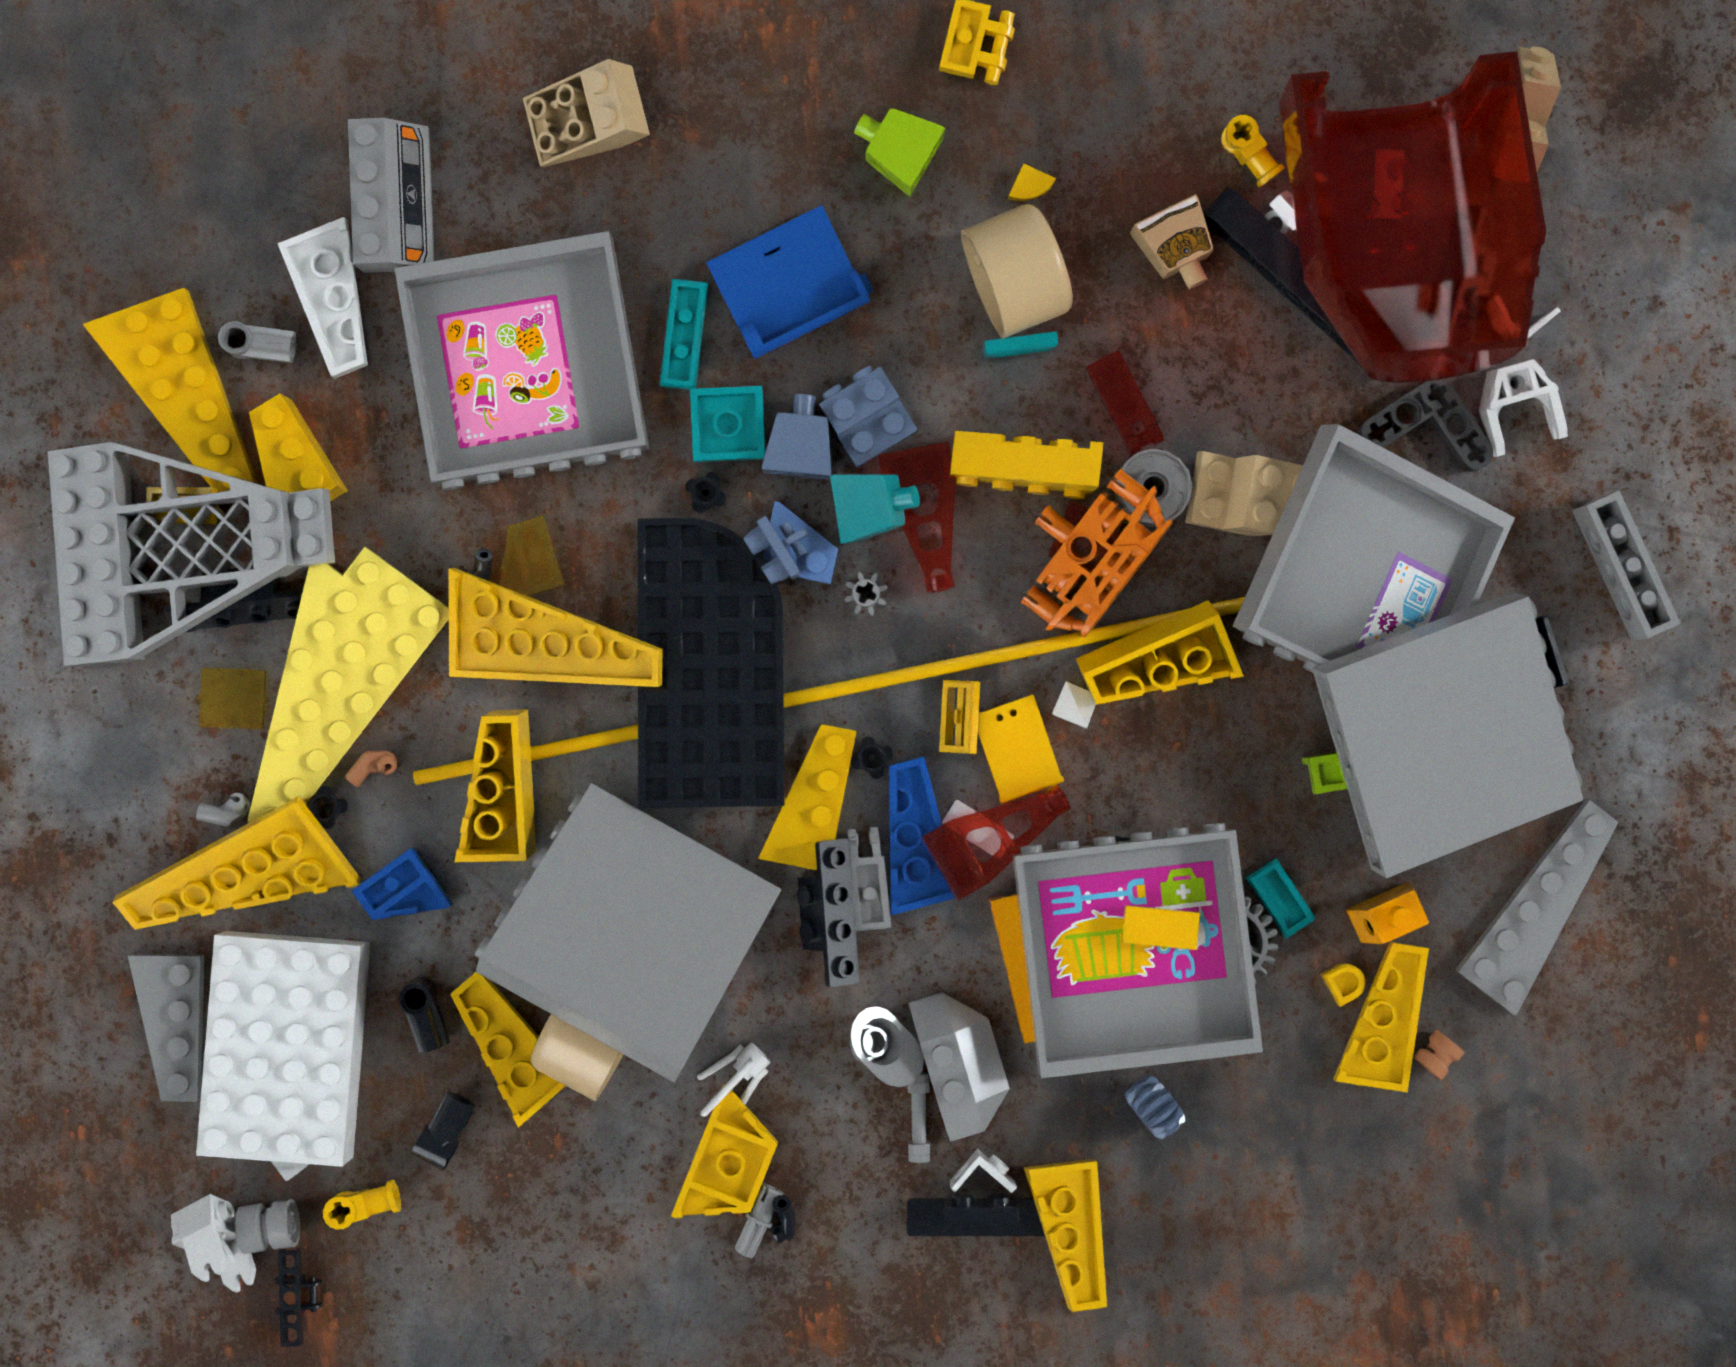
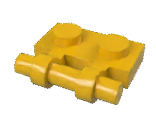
M955 0L939 71L974 79L976 67L981 66L987 69L984 82L990 85H998L1000 74L1005 72L1007 59L1005 58L1008 42L1013 40L1015 28L1012 27L1015 14L1010 11H1001L999 22L988 20L991 5L970 0ZM984 35L994 38L991 53L981 51Z

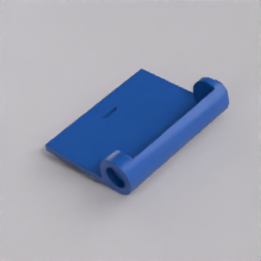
M822 205L706 262L754 360L869 303V294L874 292L866 274L858 275L857 271L853 270Z

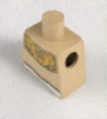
M1196 194L1134 224L1130 232L1132 238L1163 279L1180 272L1188 289L1194 288L1208 280L1200 261L1210 256L1213 252V245Z

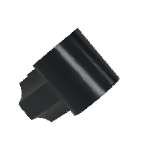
M417 977L409 981L400 991L398 997L399 1005L406 1013L419 1054L439 1049L451 1042L436 999V987L431 980L424 977ZM418 988L424 991L426 1003H414L410 998V989Z
M448 1091L430 1125L427 1124L421 1132L411 1154L444 1171L460 1141H458V1138L467 1125L476 1105L470 1099Z

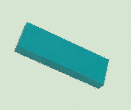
M672 279L660 387L681 390L696 389L708 294V283Z

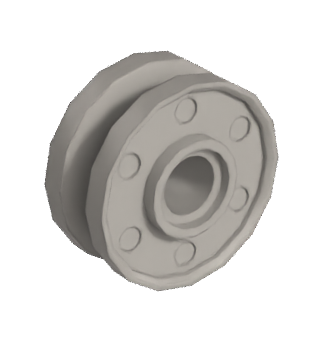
M1150 449L1138 452L1129 458L1121 468L1142 486L1147 480H1156L1160 483L1162 494L1156 497L1162 509L1161 513L1166 522L1169 519L1172 521L1176 519L1190 501L1192 481L1189 470L1180 458L1168 451ZM1114 492L1115 500L1121 504L1119 506L1121 509L1127 508L1131 512L1135 510V507ZM1146 512L1141 524L1145 527L1155 528L1156 526L1152 518Z

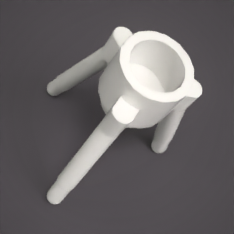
M752 1042L746 1047L739 1044L733 1052L697 1075L698 1080H703L732 1061L737 1060L733 1064L737 1073L701 1110L703 1117L707 1116L743 1077L748 1081L753 1076L740 1097L742 1102L746 1104L760 1080L769 1072L766 1067L771 1061Z

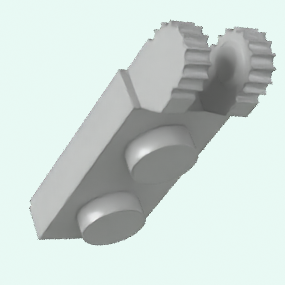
M871 827L869 832L873 856L860 858L858 855L859 838L856 829L848 830L856 932L892 928L884 855H881L878 827Z

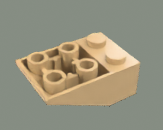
M611 59L604 60L523 98L540 167H547L621 148L650 135L633 67Z

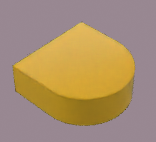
M1348 963L1337 964L1320 974L1339 1007L1358 998L1364 991L1365 977L1362 971L1354 965Z

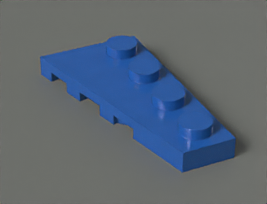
M924 756L889 765L890 915L961 897Z

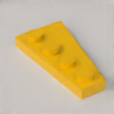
M821 724L785 800V806H782L758 859L817 870L815 843L817 841L836 839L857 731Z
M1085 1159L1024 1167L1068 1309L1072 1312L1107 1307L1097 1161Z

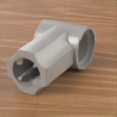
M230 321L224 324L218 333L220 346L238 359L253 358L292 364L296 355L297 343L296 332L250 326L238 321ZM244 332L246 334L245 344L240 348H232V337L237 333Z

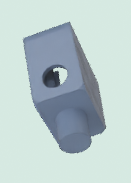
M795 394L793 413H777L762 464L763 473L831 480L828 418L814 416L815 396Z

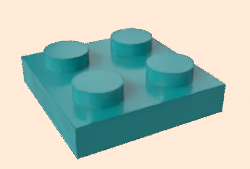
M762 386L690 389L694 463L764 459L766 451Z

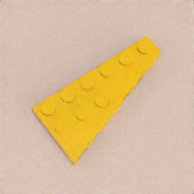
M181 288L83 324L193 465L257 483L189 290ZM202 475L210 487L217 488L218 492L230 490V485L227 482Z
M457 568L448 569L449 677L659 687L662 685L663 649Z
M297 796L115 896L112 903L136 930L176 922L180 917L201 914V917L215 914L216 910L233 907L234 910L288 900L292 895L312 891L313 894L324 893L328 891V888L346 885V888L359 886L361 878L302 799Z

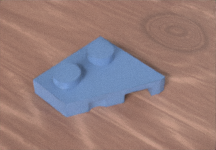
M775 501L770 523L781 541L785 539V536L779 526L785 522H789L795 532L805 528L808 536L801 540L807 551L806 554L798 558L792 547L787 549L802 574L797 578L831 585L838 548L783 504ZM772 546L764 549L762 558L766 564L778 557Z

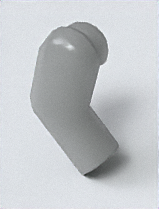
M236 792L229 796L230 799L220 807L201 803L197 809L196 819L230 827L247 815L250 802L244 794Z

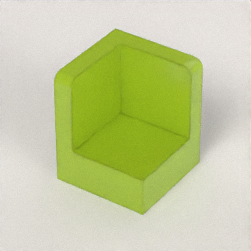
M1336 751L1301 757L1302 764L1308 765L1313 794L1347 789Z

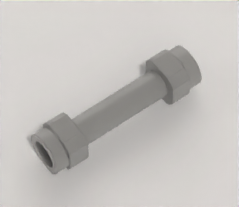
M921 1072L918 1079L907 1086L908 1093H911L912 1141H908V1161L913 1163L930 1161V1141H926V1093H930L929 1073Z

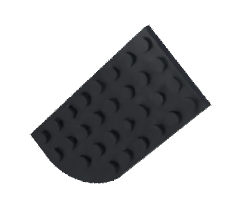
M638 518V640L663 649L662 685L659 687L638 686V808L785 806L784 612L782 596L777 583L771 584L761 567L766 563L759 553L753 555L742 537L719 524L704 519Z

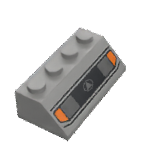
M388 118L348 119L353 264L363 273L395 272L394 268L433 262L434 235L429 127Z

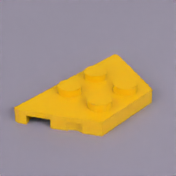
M733 1090L725 1096L711 1113L671 1214L673 1218H683L684 1215L696 1214L711 1216L719 1215L722 1212H731L733 1214L748 1213L752 1210L778 1141Z

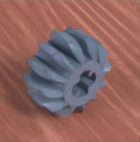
M1146 1075L1141 1080L1138 1079L1133 1083L1131 1088L1125 1092L1128 1104L1148 1130L1157 1138L1164 1139L1169 1134L1172 1135L1185 1122L1183 1110L1156 1077Z

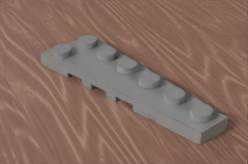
M1584 800L1455 971L1509 1013L1516 1016L1619 822L1591 800Z

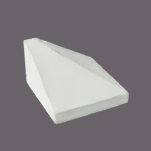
M1066 681L1052 715L1082 728H1087L1096 703L1090 691Z

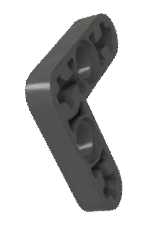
M1441 377L1427 380L1364 421L1357 432L1358 435L1370 440L1367 436L1371 432L1369 425L1376 429L1389 422L1392 428L1379 436L1382 442L1380 443L1377 439L1371 441L1384 448L1429 419L1463 469L1467 471L1480 470L1487 467L1493 458V448L1452 385ZM1429 386L1433 390L1438 388L1442 390L1443 394L1439 396V400L1444 407L1451 403L1454 408L1443 412L1439 416L1436 411L1443 407L1438 400L1430 401L1427 395L1431 393ZM1405 404L1413 409L1414 419L1410 424H1403L1397 419L1396 410L1399 405ZM1450 415H1457L1463 420L1464 428L1460 434H1453L1447 430L1446 420ZM1471 433L1474 438L1467 440L1472 449H1481L1482 454L1479 455L1480 463L1477 460L1470 461L1467 455L1471 453V450L1466 442L1459 446L1456 441L1467 437Z

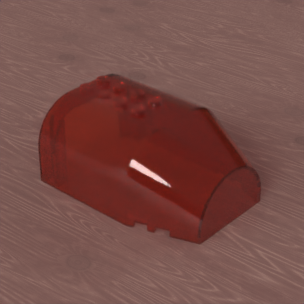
M1517 51L1479 55L1462 84L1439 98L1411 105L1354 111H1330L1325 109L1326 98L1325 96L1321 97L1330 78L1329 71L1291 74L1279 101V113L1303 281L1366 374L1372 379L1391 383L1434 381L1481 371L1505 362L1521 352L1526 347L1534 304L1532 295L1535 280L1539 276L1540 266L1538 262L1541 247L1545 243L1546 225Z

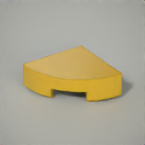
M1023 163L1008 199L1016 202L1036 199L1051 189L1056 178Z

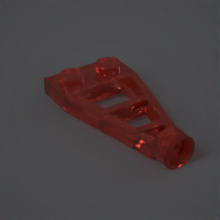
M949 441L878 455L881 474H897L900 488L929 483L934 484L938 488V506L935 512L929 515L918 516L911 509H905V525L901 526L925 576L924 581L927 593L955 588L953 574L951 573L955 476H950L952 456ZM937 522L941 526L942 546L938 550L926 551L921 545L917 528L919 525ZM935 569H941L945 572V574L931 576Z
M1054 785L1036 796L953 818L924 834L921 838L955 900L959 901L990 883L1013 861L1012 854L1021 853V846H1028L1057 817L1071 808L1063 791L1058 785ZM1045 801L1048 804L1051 811H1048L1045 808ZM1018 811H1025L1031 821V827L1018 838L1011 839L1002 824V819ZM991 827L995 829L1001 840V845L998 851L987 861L980 862L972 852L966 837L973 830Z

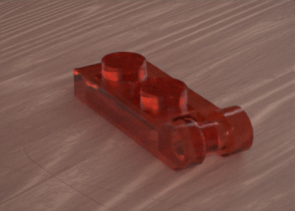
M1119 350L1085 368L1131 457L1141 452V448L1150 443L1156 445L1164 441L1161 429ZM1141 421L1145 430L1135 435L1130 426Z

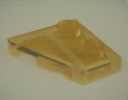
M542 515L508 526L505 541L506 551L500 570L502 572L500 586L528 597L565 586L566 584L545 517Z

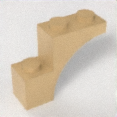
M1519 47L1514 58V85L1510 109L1503 136L1495 156L1498 176L1533 183L1549 145L1545 126L1561 85L1553 53L1542 47H1531L1530 49Z

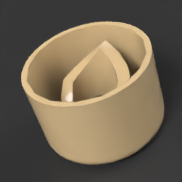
M1021 205L961 230L962 245L973 281L983 306L1001 338L1004 339L1063 315L1070 310L1073 302V293L1062 253L1047 220L1034 205Z
M550 1014L533 1049L531 1064L541 1073L596 1102L624 1054Z

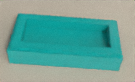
M1057 331L985 340L983 343L984 358L990 359L1052 351L1058 345Z
M1273 858L1244 877L1284 938H1289L1316 920V917L1277 858Z

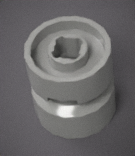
M293 1199L271 1201L269 1208H266L262 1203L238 1207L235 1218V1234L241 1253L263 1252L269 1245L275 1250L296 1247L300 1238V1218L295 1201Z

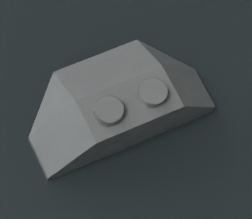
M944 992L908 1002L950 1142L984 1132L1010 1089L989 1018Z

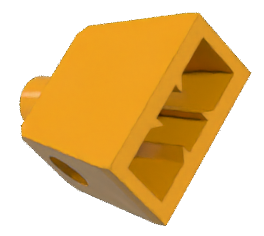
M1406 882L1346 909L1361 943L1384 944L1429 924L1424 909L1410 882ZM1367 920L1369 921L1373 929L1370 930L1367 924Z

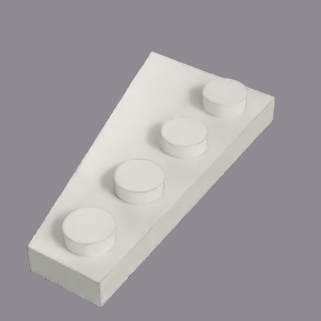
M342 217L278 243L331 377L336 379L368 366L348 220Z

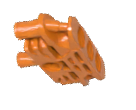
M1120 469L1115 474V479L1109 482L1107 488L1135 507L1133 512L1127 508L1121 509L1119 507L1121 504L1117 500L1110 501V495L1106 492L1101 493L1076 527L1054 511L1051 506L1048 505L1043 510L1042 516L1037 518L1035 524L1061 542L1062 546L1036 581L1040 585L1048 584L1046 589L1051 593L1057 591L1058 595L1056 597L1063 601L1064 604L1060 606L1038 589L1036 585H1033L1027 592L1028 595L1024 596L1021 604L1027 606L1048 622L1045 630L1052 631L1054 628L1071 631L1073 629L1082 631L1080 637L1085 638L1118 597L1173 523L1171 519L1166 522L1161 513L1162 509L1155 497L1157 494L1155 486L1148 490L1126 474L1123 469ZM1146 512L1152 518L1157 528L1154 532H1151L1141 524ZM1127 519L1129 524L1114 542L1112 537ZM1079 537H1085L1091 542L1092 550L1088 556H1083L1076 551L1075 542ZM1103 546L1108 551L1094 569L1087 562L1099 556ZM1083 576L1087 577L1074 597L1071 596L1070 593ZM1077 607L1088 617L1086 621L1068 615Z

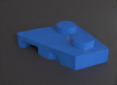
M414 848L407 850L352 890V893L372 920L446 909L453 905L451 899Z

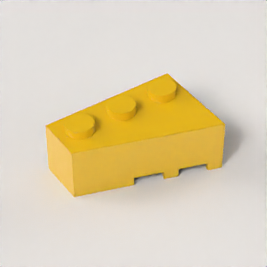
M279 393L249 412L267 487L289 493L323 488L329 490L330 501L348 491L291 399Z

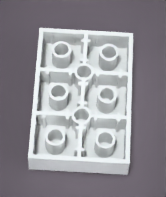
M226 931L214 935L196 1156L341 1167L353 1158L371 942Z

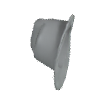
M880 1007L866 1008L856 1016L852 1023L849 1041L850 1049L855 1059L865 1065L886 1085L903 1087L917 1080L923 1070L924 1057L922 1049L914 1036L887 1009Z

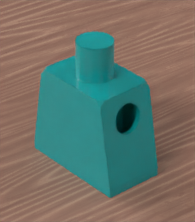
M897 474L830 475L841 544L860 542L905 525L904 510L917 508L920 504L917 488L915 486L900 488Z

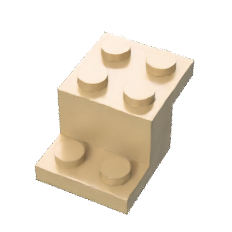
M1206 451L1197 452L1191 498L1188 503L1185 523L1249 537L1273 535L1303 465L1259 455L1233 458Z

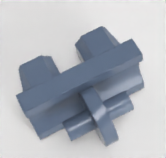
M766 516L756 521L759 526L750 531L743 539L753 555L772 546L778 557L761 567L770 583L774 584L788 577H791L793 580L802 575L787 549L792 547L798 558L807 553L801 543V540L808 536L806 529L803 528L795 532L790 523L785 522L779 526L785 536V539L781 541Z

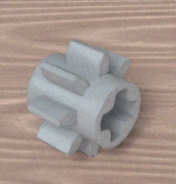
M858 572L859 581L855 585L851 582H846L847 588L853 591L852 595L847 596L844 601L846 603L855 602L857 606L854 614L860 613L862 608H868L869 614L874 616L873 606L876 603L881 606L886 605L885 600L879 598L881 592H885L888 587L886 585L877 586L875 582L878 574L875 573L869 580L864 579L863 574ZM867 585L873 587L872 594L876 598L874 601L867 599L865 604L859 601L860 594L856 590L858 588L865 589Z

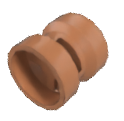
M1435 1029L1429 1037L1427 1047L1419 1049L1413 1058L1442 1081L1449 1073L1448 1066L1452 1062H1458L1465 1052L1448 1037Z

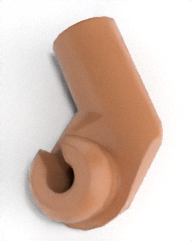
M387 750L365 751L344 777L351 784L359 787L370 773L392 774L397 768V758L392 752Z

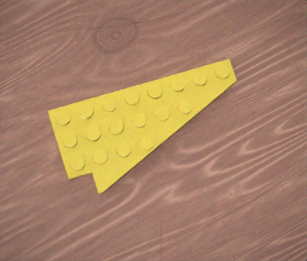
M366 546L363 547L343 574L329 564L309 566L247 820L249 823L297 796L302 799L305 805L309 802L449 620L448 606Z

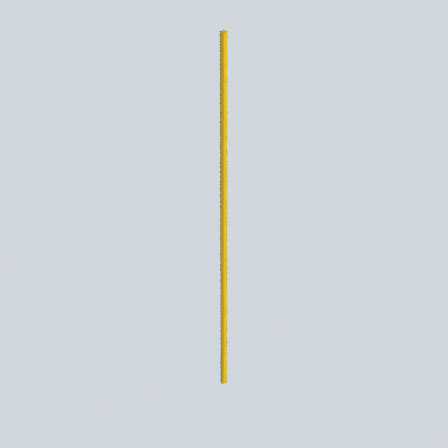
M1245 597L1212 603L1220 616L1230 615L1239 612ZM1187 609L1093 628L1085 638L1080 637L1082 631L784 693V708L1125 637ZM638 724L530 747L531 761L638 739ZM473 759L413 771L415 785L472 774L474 768Z

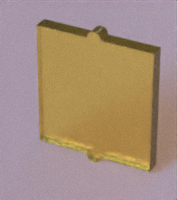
M201 668L200 694L197 695V700L200 701L199 727L264 729L265 703L269 701L268 697L265 696L266 670Z

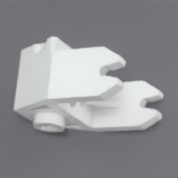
M1534 359L1487 371L1478 412L1484 435L1493 448V457L1505 455V443L1498 420L1499 411L1504 405L1532 397L1538 399L1543 404L1548 427L1553 439L1568 437L1567 424L1558 393L1559 388L1556 383L1551 382L1545 375V371ZM1511 378H1512L1513 381H1514V387H1513V388H1512L1511 385H1510Z
M209 1194L171 1215L172 1244L185 1249L192 1274L200 1280L207 1282L209 1281L208 1269L211 1266L215 1274L221 1275L223 1284L234 1292L240 1291L239 1279L241 1276L245 1284L251 1286L254 1283L256 1274L254 1260L251 1253L243 1254L238 1248L235 1234L236 1213L229 1201Z

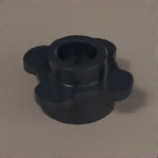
M709 472L705 477L687 481L685 488L688 493H691L694 501L692 504L694 511L704 513L708 507L725 504L726 495L720 490L718 484L720 478L716 473ZM708 489L709 495L704 496L703 490Z
M865 737L861 740V748L858 754L851 758V764L855 769L867 771L873 779L881 778L884 774L883 768L886 762L893 758V751L889 746L882 747L878 745L872 737ZM874 754L876 759L870 761L869 755Z
M321 786L317 790V795L306 806L324 829H331L335 826V820L340 813L347 811L348 802L344 798L339 799L335 796L329 786ZM325 804L329 805L328 811H325L323 809V806Z

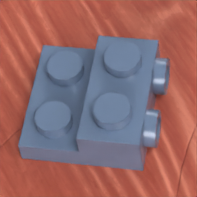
M867 366L852 376L855 382L842 389L840 384L830 388L822 394L824 401L819 404L821 412L828 418L829 425L856 469L918 432L917 427L899 400V395L881 366L875 370L871 366Z

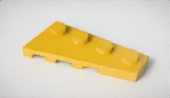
M1389 942L1333 1080L1408 1093L1429 948Z
M475 972L450 995L471 1036H474L482 1052L481 1056L486 1066H489L498 1084L497 1087L503 1099H506L513 1113L512 1117L519 1128L560 1092L565 1085L533 1067L531 1055L539 1035L490 979Z

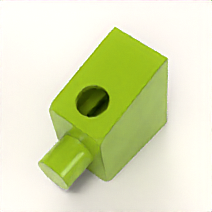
M890 108L882 123L863 114L854 130V134L870 142L865 152V160L911 197L944 139L945 128L936 123Z

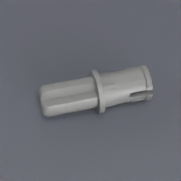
M762 1183L761 1190L751 1212L745 1214V1217L748 1219L735 1246V1250L739 1254L748 1258L755 1256L766 1229L771 1228L773 1225L770 1221L775 1212L773 1208L774 1199L784 1194V1192L776 1190L777 1188L769 1184Z

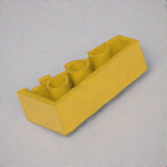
M955 431L949 478L956 479V485L977 487L978 482L992 483V489L1001 491H1013L1014 486L1028 487L1027 493L1035 495H1049V490L1064 491L1063 497L1070 499H1085V494L1091 495L1099 487L1104 442L1090 441V449L1078 448V444L1073 443V440L1057 439V441H1049V445H1041V439L1030 436H1015L1013 441H1005L1006 436L1002 434Z
M1209 600L1076 658V662L1096 705L1143 696L1145 692L1162 690V692L1176 690V686L1198 683V685L1212 683L1213 679L1230 677L1233 679L1244 677L1220 615Z
M528 709L492 710L481 716L473 759L474 768L468 785L465 817L462 818L459 848L456 851L455 862L527 861L537 852Z

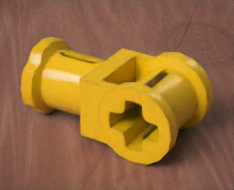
M1238 115L1228 123L1221 135L1222 146L1228 153L1233 154L1242 166L1246 164L1257 179L1256 185L1258 188L1264 186L1285 169L1283 164H1277L1265 148L1267 142L1259 133L1258 124L1252 117ZM1245 131L1246 136L1244 139L1239 138L1236 140L1233 134L1235 132Z
M389 1180L385 1186L370 1190L367 1188L356 1192L342 1191L336 1194L324 1206L323 1218L325 1223L329 1227L339 1230L349 1227L353 1222L368 1219L375 1214L390 1210L393 1213L400 1212L401 1198L395 1180ZM341 1204L342 1207H349L350 1213L345 1216L343 1212L338 1213L336 1208Z

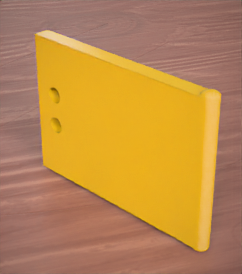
M1033 694L979 713L978 735L1000 796V803H1005L1064 782Z

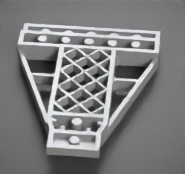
M114 442L48 451L64 666L75 667L145 660L144 656L272 580L286 577L302 567L335 563L330 492L327 489L320 488L289 493ZM129 454L160 463L162 496L158 501L139 504L132 503ZM175 468L227 482L230 485V490L178 498ZM234 503L227 514L217 506ZM245 507L249 511L250 523L243 530L234 521ZM201 508L194 518L185 511L187 509ZM169 512L162 522L152 515ZM211 512L221 520L212 534L202 526ZM179 517L188 524L180 538L170 531V528ZM148 521L156 530L146 543L138 533ZM229 528L239 536L230 550L219 542ZM196 533L206 540L197 554L187 546ZM164 537L174 545L165 558L155 551ZM247 544L252 547L253 559L248 566L237 558ZM136 545L142 549L138 555L136 554ZM214 548L224 556L215 570L205 562ZM181 553L191 560V563L182 574L172 566ZM149 557L159 565L150 578L141 571ZM232 564L240 570L226 573ZM199 568L207 574L194 577ZM167 573L174 578V580L161 581ZM238 583L236 588L186 616L185 592L187 589ZM169 592L172 625L143 642L140 595Z

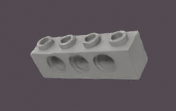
M1620 490L1573 509L1572 512L1631 640L1648 639L1681 624Z

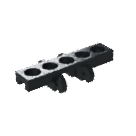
M296 1248L295 1250L280 1249L278 1251L279 1276L274 1278V1283L279 1285V1307L275 1309V1314L280 1316L281 1347L301 1346L304 1343L303 1313L310 1309L311 1312H316V1309L323 1307L322 1302H317V1286L322 1284V1280L315 1279V1276L305 1280V1275H302L301 1248ZM286 1255L294 1257L295 1266L293 1268L286 1267ZM285 1284H295V1285H294V1286H287V1285H285ZM301 1287H309V1302H301ZM286 1292H293L296 1295L295 1304L290 1305L284 1301V1294ZM288 1315H296L297 1320L294 1323H289ZM289 1328L297 1332V1339L295 1341L288 1340Z

